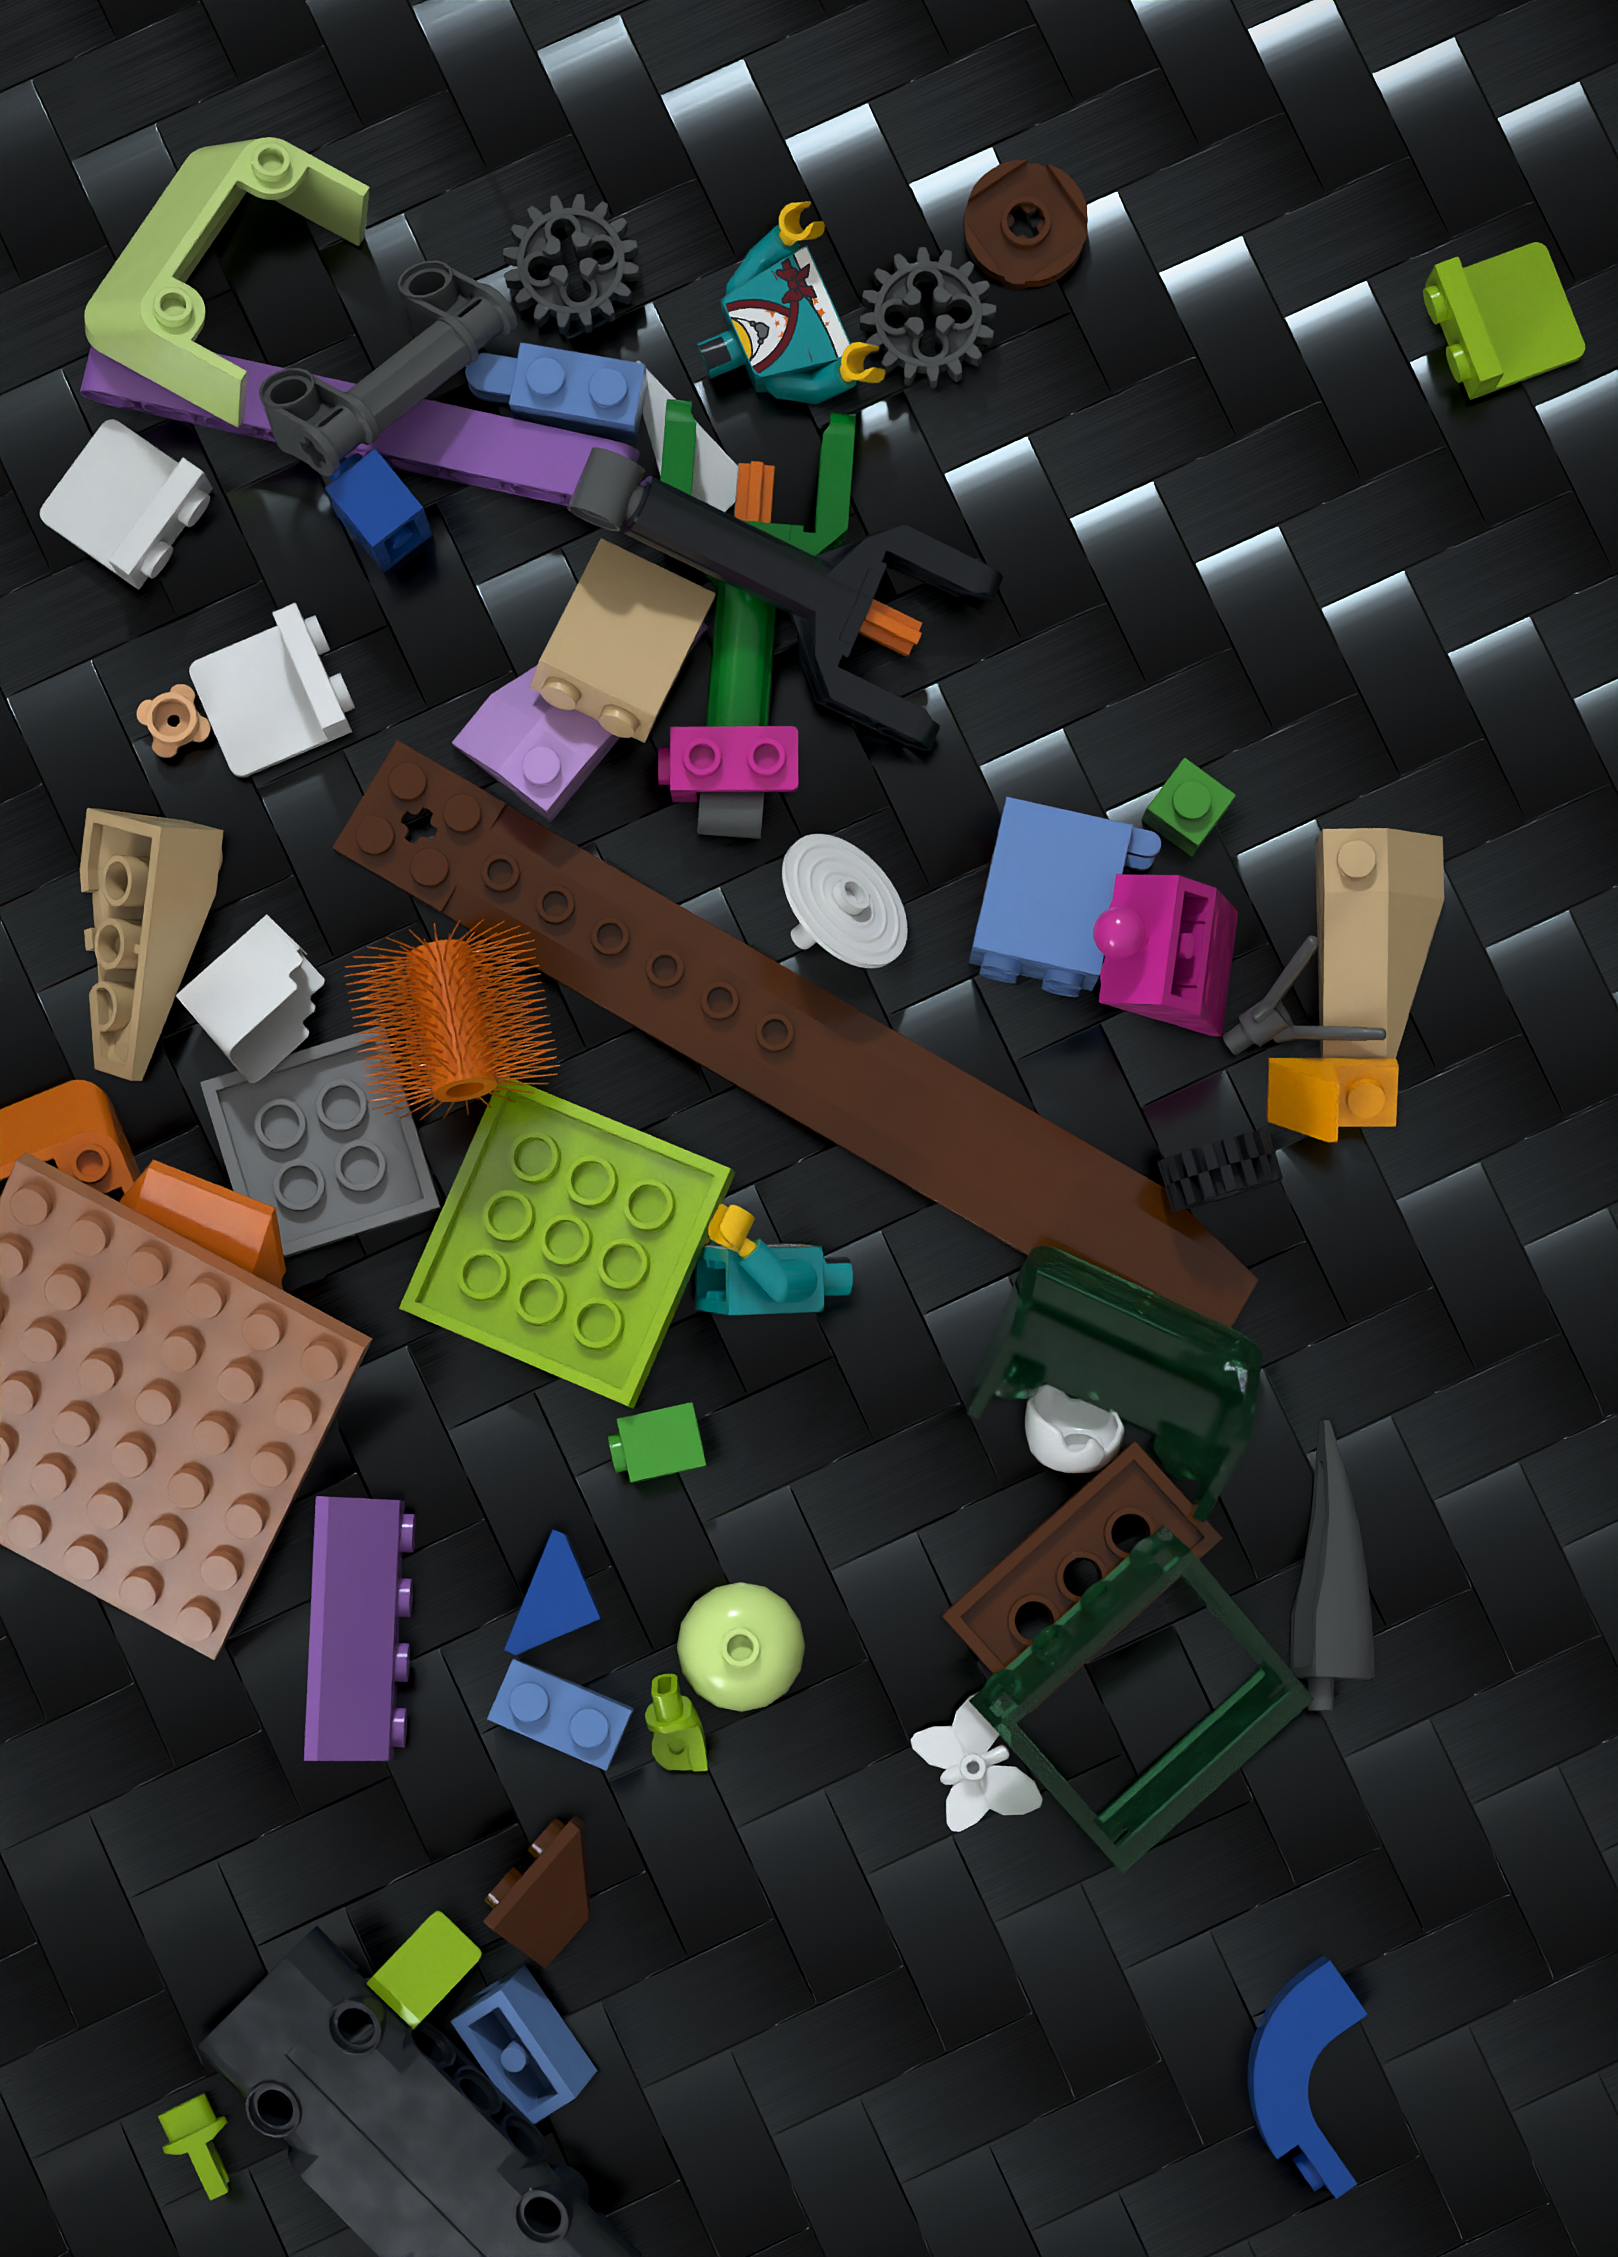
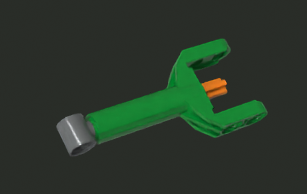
M667 399L660 480L691 495L697 425L691 413L692 401ZM830 412L829 426L823 433L820 452L814 533L803 532V526L772 523L776 467L763 465L764 462L751 461V464H738L734 517L813 556L831 551L843 544L848 531L856 414ZM702 572L716 588L705 727L769 726L778 608ZM700 792L697 834L760 839L764 792Z

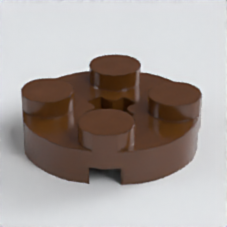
M1012 160L997 165L977 181L969 196L963 216L964 242L973 262L984 274L991 279L999 281L1005 288L1010 290L1022 291L1028 287H1041L1050 284L1064 276L1075 265L1087 239L1088 223L1086 200L1075 181L1063 170L1047 164V167L1040 164H1027V160ZM1018 210H1021L1026 216L1037 213L1042 219L1036 226L1038 235L1029 239L1024 234L1018 237L1014 235L1010 230L1015 223L1012 214Z

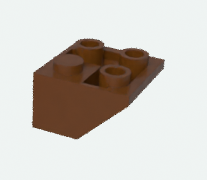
M577 1815L566 1826L558 1818H555L527 1850L536 1858V1861L522 1875L513 1867L484 1899L493 1910L483 1922L545 1969L591 1916L586 1823Z

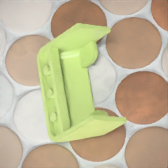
M266 137L197 149L185 160L89 300L85 309V334L89 343L100 353L239 428L245 419L247 371L194 342L205 323V305L200 294L185 284V282L246 192L261 199L274 200L359 246L365 238L370 187L278 138Z

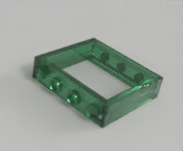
M1162 1525L1154 1534L1137 1543L1130 1555L1103 1580L1091 1585L1084 1592L1081 1600L1058 1621L1041 1630L1034 1638L1032 1644L1005 1669L993 1674L986 1681L983 1689L970 1699L969 1702L1123 1874L1314 1700V1697L1196 1555L1168 1528ZM1180 1575L1256 1665L1258 1670L1097 1816L1016 1723ZM1284 1687L1285 1690L1272 1700L1271 1698ZM1127 1830L1128 1833L1114 1845L1113 1842Z

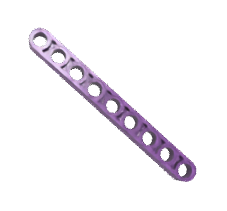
M92 345L80 394L90 400L113 407L276 442L260 399L259 389L269 376L285 368L217 354L247 371L245 419L239 428L100 353ZM313 375L342 392H347L356 385ZM423 399L381 432L379 438L372 444L365 445L361 443L345 457L348 458L356 453H360L362 457H365L372 450L376 449L391 468L568 506L593 447L616 452L637 464L640 452L630 445L605 438Z

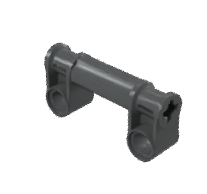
M424 261L406 269L399 278L398 287L415 339L347 392L340 391L301 368H288L277 371L261 384L259 389L260 399L277 446L283 452L306 462L321 475L327 477L333 475L339 470V461L361 443L365 445L372 444L379 438L381 432L463 367L473 364L478 359V351L496 336H507L516 330V315L507 299L491 285L480 283L441 261Z

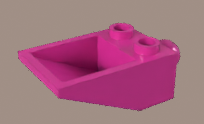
M1116 874L1112 902L1109 909L1097 918L1093 928L1094 942L1097 948L1105 955L1100 972L1101 989L1099 1003L1209 1036L1222 1037L1238 911L1217 888L1180 875Z

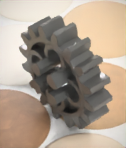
M582 194L576 195L572 208H563L558 196H551V212L543 215L540 210L531 206L527 209L531 226L526 228L513 224L510 229L512 238L519 244V247L504 248V262L518 268L504 274L507 288L511 289L523 288L514 298L516 307L519 311H522L532 305L536 306L534 312L535 325L542 327L550 317L557 318L559 333L566 335L571 321L580 320L584 331L590 333L593 329V316L600 314L611 323L616 320L612 302L616 300L620 303L630 304L632 301L631 290L623 283L624 281L633 282L639 280V266L626 262L639 254L636 240L621 241L628 232L627 222L624 218H620L609 224L607 222L609 216L607 203L602 201L591 212L586 210L584 195ZM560 227H569L574 231L571 237L575 258L580 263L583 288L591 293L590 297L583 302H574L569 298L572 291L568 271L563 266L564 261L560 241L553 236L554 231ZM602 248L610 250L613 253V258L609 263L599 265L598 261L592 259L594 251ZM538 264H545L546 268L551 271L547 279L536 280L530 276L532 268Z
M919 247L917 262L909 264L900 253L895 255L893 262L895 273L890 275L888 272L878 268L874 272L873 281L880 291L864 290L862 295V305L874 312L860 316V330L875 332L866 343L879 346L877 352H871L870 354H877L881 351L885 353L881 364V369H885V374L891 372L897 366L904 368V384L908 386L914 381L917 373L926 374V381L930 388H936L940 372L947 371L948 375L955 382L961 380V362L963 360L976 367L981 363L982 354L975 344L991 345L994 331L981 324L990 322L996 317V305L980 303L989 294L990 285L988 281H981L975 284L970 282L974 272V264L970 261L962 265L958 270L951 267L952 251L950 250L943 252L939 262L930 261L926 247ZM921 279H929L936 285L932 297V314L937 318L934 342L942 351L934 357H927L919 350L923 342L924 325L922 319L919 318L921 292L914 287V284ZM963 307L970 313L971 317L965 323L959 324L955 323V320L948 314L952 308ZM893 312H900L907 322L902 328H891L885 322L886 316Z

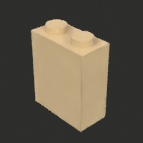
M601 538L538 662L529 688L541 693L548 703L563 710L575 709L598 720L606 731L622 738L633 737L645 743L702 628L716 593Z

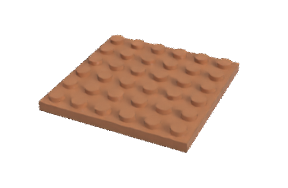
M25 1152L16 1160L0 1197V1544L215 1660L229 1638L372 1338Z

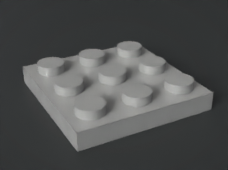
M355 1033L291 1053L256 1083L247 1081L239 1070L200 1082L233 1191L276 1208L284 1258L442 1209L413 1115L411 1113L400 1119V1117L411 1112L410 1106L383 1115L408 1105L409 1102L404 1101L374 1110L373 1108L387 1105L404 1096L368 1102L397 1092L367 1094V1092L391 1085H365L385 1079L391 1075L363 1077L389 1067L362 1069V1067L374 1065L386 1059H361L387 1050L358 1052L359 1050L385 1043L383 1041L357 1043L381 1035V1033L360 1035ZM393 1052L382 1054L379 1056L393 1054ZM396 1061L381 1065L396 1064ZM395 1067V1068H392V1069H389V1070H386V1071L395 1070V1069H398V1068ZM399 1071L389 1072V1073H384V1074H392V1073H397V1072H399ZM398 1076V1077H395V1078H391V1079H387V1080H384V1081L401 1079V1076ZM404 1086L395 1087V1088L386 1089V1090L403 1089ZM403 1091V1092H400V1093H397V1094H394V1095H391V1096L406 1094V1092Z

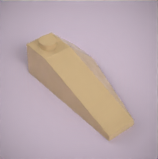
M87 808L80 863L81 892L92 893L94 928L84 930L86 951H95L97 958L98 983L92 987L89 993L94 1068L96 1070L130 1081L143 1080L216 895L218 873L223 860L222 840L224 830L184 820Z
M1390 828L1323 829L1315 840L1317 939L1319 941L1320 1026L1384 1028L1386 1030V1038L1384 1040L1366 1041L1320 1040V1058H1396L1444 902L1443 837Z

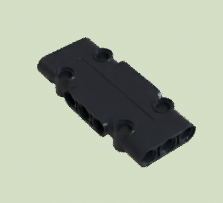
M318 1926L313 1928L196 2048L246 2100L245 2109L252 2126L265 2136L284 2138L289 2144L288 2158L295 2171L379 2257L642 2256V2253L601 2212L596 2213L588 2205L590 2191L588 2183L580 2172L571 2166L563 2164L548 2165L545 2162L549 2151L542 2133L500 2089L435 2025L422 2020L413 2030L366 1984L372 1977L364 1979L356 1971L359 1967ZM358 2009L365 2011L373 2020V2024L363 2020L358 2013ZM278 2091H281L285 2095H287L290 2101L292 2102V2105L285 2102L279 2095ZM543 2197L553 2201L560 2209V2212L548 2207Z

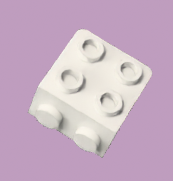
M110 419L102 423L42 505L40 517L48 527L139 590L148 577L151 579L156 577L167 564L173 552L171 545L184 527L193 526L202 516L210 502L208 494L213 488L205 473L185 458H182L179 463L119 421Z
M296 603L272 612L278 626L194 661L189 669L190 677L232 773L240 778L253 775L352 732L345 712L354 709L355 706L341 673L329 677L320 658L321 654L330 651L316 615L304 620Z

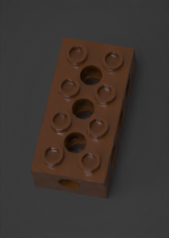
M1134 1441L1125 1447L1112 1462L1094 1475L940 1616L1023 1709L1031 1713L1223 1538ZM1123 1515H1131L1137 1518L1145 1530V1538L1142 1545L1131 1553L1117 1548L1111 1536L1113 1524ZM1076 1558L1088 1560L1097 1571L1095 1588L1084 1596L1072 1594L1068 1591L1063 1581V1573L1066 1566ZM1031 1601L1042 1604L1050 1616V1624L1046 1633L1040 1638L1033 1640L1021 1636L1015 1626V1616L1018 1609L1023 1604Z

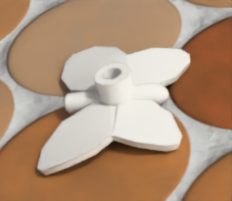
M987 1688L966 1699L956 1711L952 1726H933L916 1732L910 1740L912 1748L928 1764L946 1769L941 1774L940 1782L945 1785H953L946 1799L947 1824L951 1831L961 1832L976 1824L989 1809L1002 1815H1024L1040 1808L1043 1800L1035 1781L1017 1767L995 1765L1009 1758V1750L1002 1744L989 1750L1000 1735L1002 1709L994 1691Z

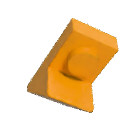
M1268 1058L1267 1122L1326 1142L1338 1141V1127H1396L1399 1073L1396 1058Z

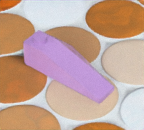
M703 623L691 650L708 630V626ZM536 665L492 693L453 740L452 745L551 823L620 737L606 731L598 720L575 709L563 710L548 703L541 693L529 688L537 668Z

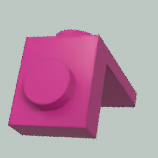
M794 726L670 727V747H658L659 785H670L672 802H698V792L796 791L798 789V730Z

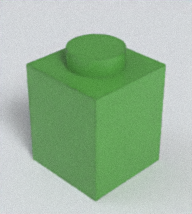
M1184 757L1146 808L1141 820L1193 857L1229 809L1236 795Z
M693 1402L618 1418L619 1433L608 1435L615 1472L628 1470L631 1483L707 1467Z

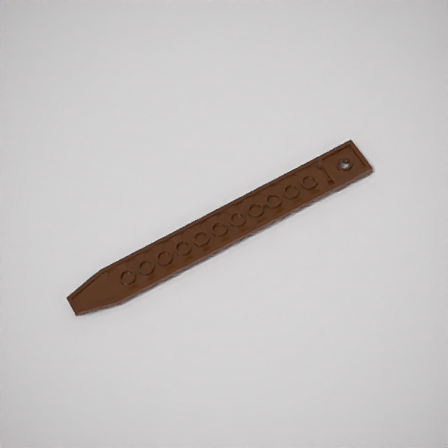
M399 740L395 742L332 847L334 852L452 921L458 923L460 920L459 925L469 931L483 920L471 931L475 932L476 935L504 921V923L481 935L480 937L483 939L492 936L496 932L499 934L520 925L518 928L487 941L491 943L530 932L529 934L509 939L497 945V947L534 940L533 942L524 943L504 951L536 948L514 957L517 959L536 957L535 959L523 962L529 966L539 965L533 968L1099 1299L1227 1335L1259 1281L1187 1209L1173 1212L1164 1187L518 812L502 800ZM422 811L433 814L430 824L437 830L436 835L432 839L422 836L417 840L416 844L409 842L406 839L409 829L403 824L408 815L418 817Z

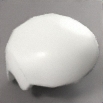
M1056 1381L1034 1389L1027 1402L1025 1415L1027 1441L1030 1451L1043 1465L1064 1473H1091L1106 1467L1117 1457L1124 1439V1426L1118 1413L1100 1403L1095 1392H1089L1082 1399H1071L1064 1392L1063 1384L1060 1381Z

